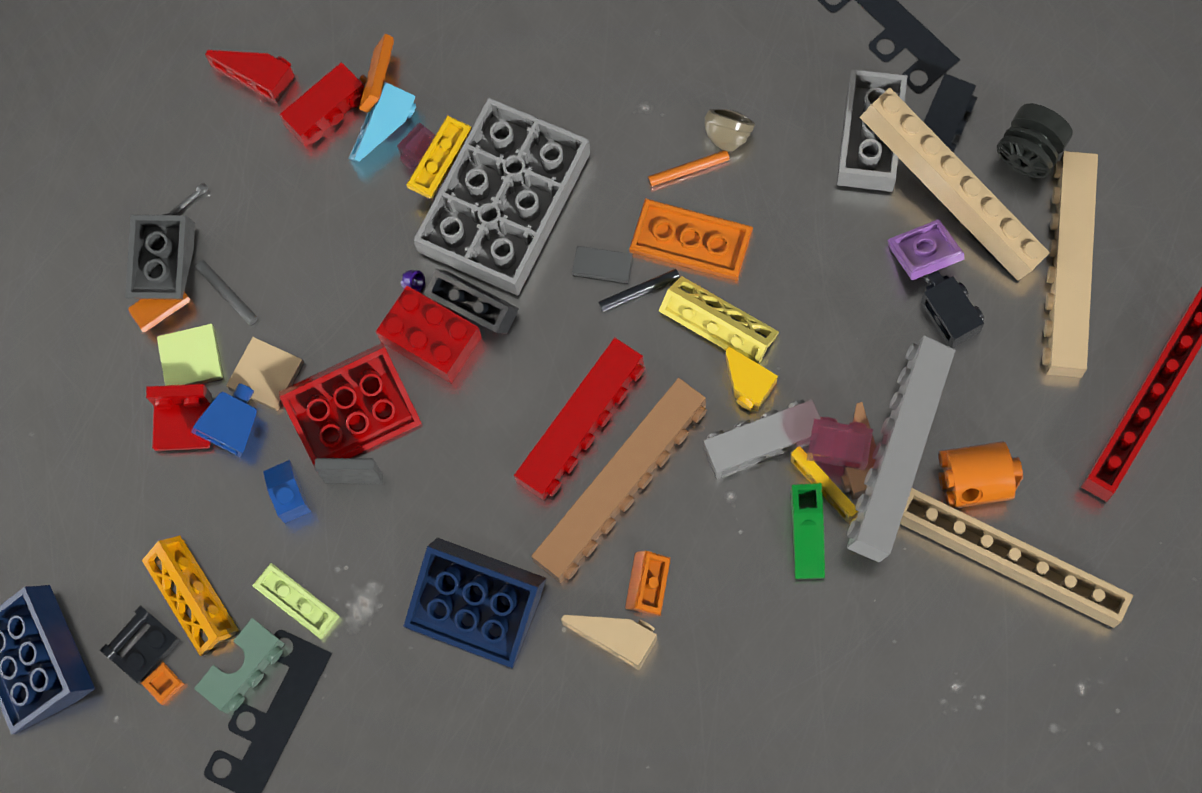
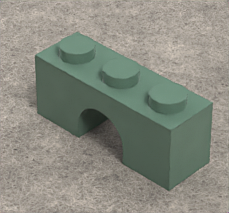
M253 618L233 640L244 652L245 659L242 667L234 673H225L213 665L194 688L210 703L226 714L240 707L245 699L243 695L250 687L254 688L262 680L264 669L269 663L274 664L283 653L282 647L285 643Z

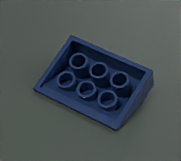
M436 538L426 548L403 627L513 668L539 604L546 577L441 538Z
M50 585L23 587L0 605V709L11 735L71 706L95 689Z

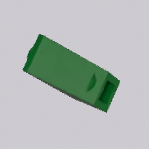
M822 483L794 484L791 486L790 498L795 579L825 578Z

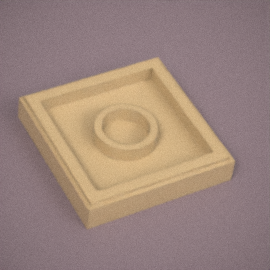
M252 337L226 387L235 391L239 383L244 384L254 391L250 399L278 411L282 404L279 391L293 384L304 361L299 357Z

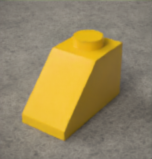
M728 346L725 360L733 395L737 399L736 402L747 410L753 408L759 412L777 385L778 376Z

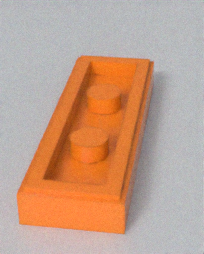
M386 33L373 51L359 107L360 110L366 113L372 110L381 96L394 43V37Z

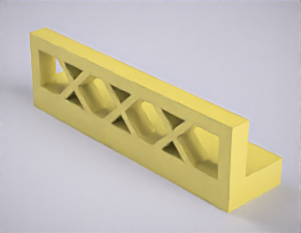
M683 276L667 290L659 312L721 348L726 350L730 346L758 364L761 363L767 348L779 333L774 328ZM680 288H683V289L687 290V291L690 292V293H686L685 291L681 290ZM756 332H760L767 337L765 338Z

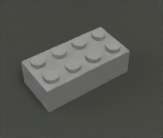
M851 70L837 185L893 192L898 157L863 122L860 116L888 88H891L905 102L908 75Z

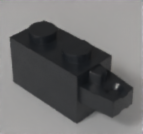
M938 270L922 276L928 286L924 288L925 292L923 293L921 303L951 348L981 332L984 325L983 313L978 306L972 305L968 299V291L963 283H958L954 276L950 278L947 275L942 277Z

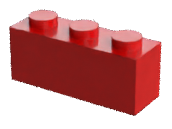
M341 62L279 115L285 127L307 147L310 143L317 142L322 137L323 132L330 126L338 124L349 110L360 105L364 85Z

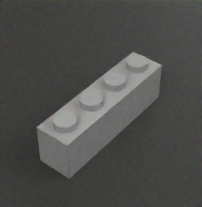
M803 399L795 401L788 405V409L780 412L777 410L768 411L761 416L762 419L754 422L750 420L742 421L736 424L733 430L725 433L723 430H719L709 434L707 439L704 440L703 448L715 478H722L793 451L798 446L803 447L824 439L826 430L813 399L807 402Z

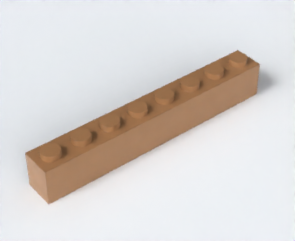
M678 377L532 554L533 562L559 583H562L565 578L571 579L579 568L577 563L584 555L586 557L590 556L597 547L598 543L595 541L602 533L606 535L616 523L614 519L621 510L625 512L631 506L635 499L632 497L639 488L643 490L649 484L653 477L651 473L656 466L662 467L671 455L669 451L674 444L680 445L689 433L687 429L692 422L698 423L707 411L705 408L706 398Z

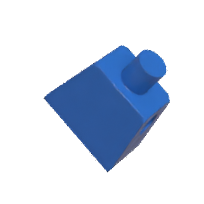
M240 383L232 396L221 391L195 423L191 433L241 457L257 413L256 408L248 405L254 391Z

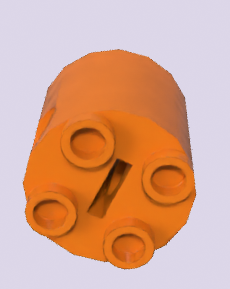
M1001 441L938 451L939 464L944 471L938 473L941 490L947 489V492H945L946 505L952 508H962L1008 501L1015 498L1016 490L1021 480H1023V470L1020 458L1011 457L1006 442Z

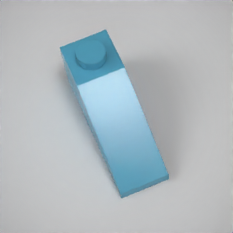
M384 82L380 99L372 110L367 113L349 159L359 162L399 128L407 118L410 119L416 108V104L413 103L416 96Z

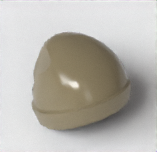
M710 109L704 117L705 130L709 139L717 147L727 152L734 151L744 144L755 126V123L748 117L728 109Z

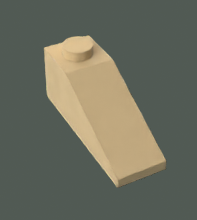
M564 615L561 619L562 624L638 670H640L657 641V634L653 633L655 628L643 620H639L636 623L631 619Z

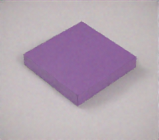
M940 219L887 239L890 250L911 280L965 260L964 252Z

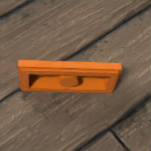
M185 291L182 300L140 299L130 306L128 311L140 329L146 332L190 302V299Z
M646 550L635 553L625 609L661 615L670 557Z

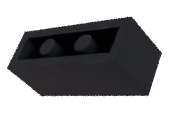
M945 73L924 119V123L954 153L957 144L953 143L955 136H962L967 124V120L963 119L966 111L972 113L978 97L973 95L976 88L975 84Z
M435 270L424 293L425 296L496 333L507 334L519 310L518 307L445 270Z

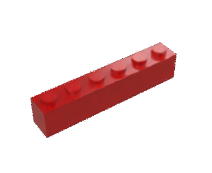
M614 337L514 474L516 483L543 501L549 495L553 497L562 484L560 482L565 472L569 474L578 463L576 457L581 450H587L595 439L594 432L599 426L604 427L612 415L610 410L615 403L620 404L625 399L628 393L626 388L631 381L634 380L636 382L641 377L645 369L643 366V355Z

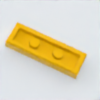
M447 115L406 184L408 189L432 200L454 164L472 127Z
M800 446L792 451L790 462L811 484L822 483V496L849 524L856 519L859 512L855 510L856 506Z

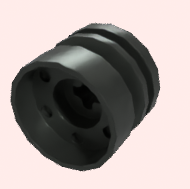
M1024 104L1013 118L1011 127L1005 131L1004 137L997 144V152L1016 171L1035 178H1045L1052 171L1053 165L1057 163L1058 154L1064 151L1072 138L1073 130L1070 124L1055 111L1038 104Z

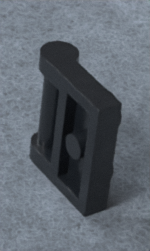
M140 605L134 611L136 615L109 645L105 643L100 649L107 658L139 685L180 641L176 635ZM144 622L149 624L148 630L123 657L117 653Z

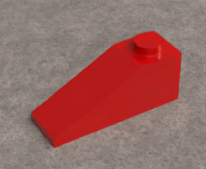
M207 50L205 53L212 67L276 103L279 102L295 79L291 69L292 65L281 56L275 58L268 53Z

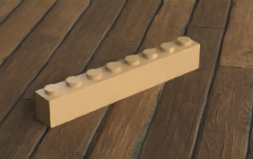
M888 88L860 116L863 122L1017 281L1033 271L1050 253L891 88Z
M1064 151L1060 161L1054 164L1053 177L1058 178L1057 187L1053 188L1052 204H1056V213H1052L1050 230H1055L1054 240L1051 239L1049 244V256L1053 257V266L1048 268L1047 283H1052L1051 293H1047L1045 305L1046 310H1050V320H1046L1044 326V337H1048V348L1044 347L1042 364L1047 365L1046 375L1082 378L1087 370L1098 154Z
M911 488L900 522L901 525L1112 628H1115L1122 622L1134 595Z

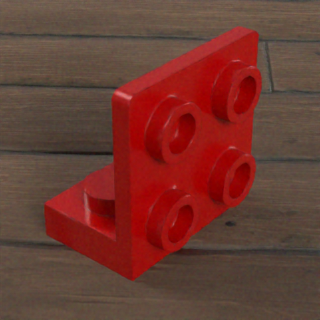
M204 384L146 386V398L154 405L152 448L155 451L210 448L211 442L191 433L195 423L212 403V393Z

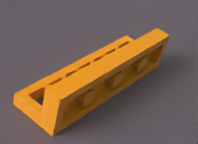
M181 535L158 541L142 559V562L200 656L206 655L217 642L234 637L239 629ZM157 556L162 562V571L154 561ZM171 580L176 585V594L171 589ZM185 604L191 609V618L186 613ZM200 628L203 629L208 637L205 643L200 636Z

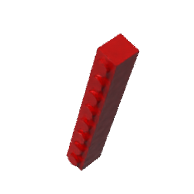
M1202 287L1191 301L1081 486L1106 502L1114 495L1202 346Z

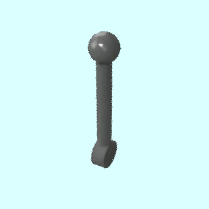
M204 183L200 184L189 197L168 214L164 213L162 215L177 214L197 196L205 194L208 187Z

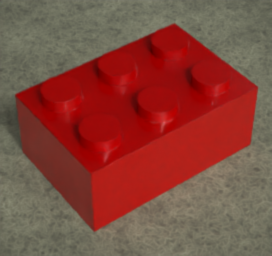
M408 285L375 331L381 343L383 342L386 346L452 384L482 338L478 326Z

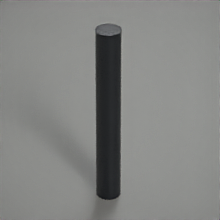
M673 269L598 302L602 312L678 280L680 278L677 269Z

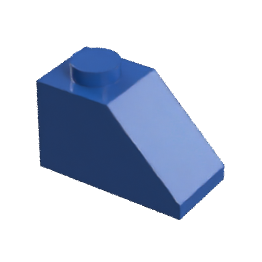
M290 460L263 471L267 490L276 513L284 523L311 512Z

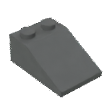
M131 215L125 298L183 299L194 251L195 223L186 215Z

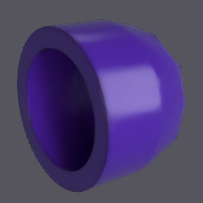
M408 270L403 273L402 281H400L403 289L408 285L418 292L423 290L425 276L421 271Z

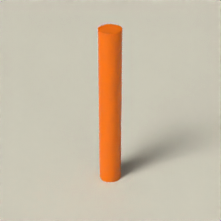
M721 151L648 176L649 184L652 187L729 161V154L727 151Z

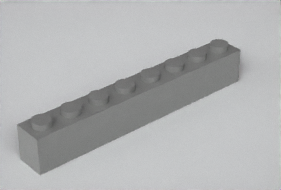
M923 336L916 344L912 343L906 353V359L909 361L907 367H904L899 375L897 383L901 385L899 391L891 399L889 408L892 409L890 417H887L881 429L884 437L882 443L879 442L874 450L873 459L876 461L874 467L870 468L865 477L864 484L867 485L865 494L860 496L856 504L855 510L859 511L857 518L852 521L847 531V537L850 538L847 549L877 562H881L891 554L955 353V349L929 337Z

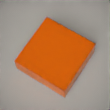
M164 662L141 682L161 705H164L185 685Z

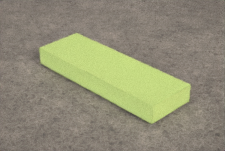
M272 563L269 564L252 585L321 640L340 617Z

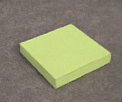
M212 324L157 336L165 386L204 384L224 379L215 329Z

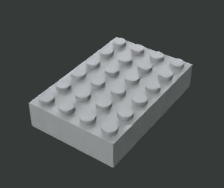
M488 98L413 240L418 253L518 296L590 155L589 139Z

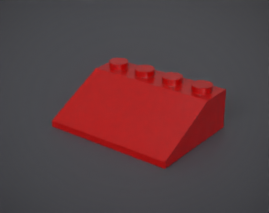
M383 342L279 391V397L314 468L315 459L351 458L422 424Z

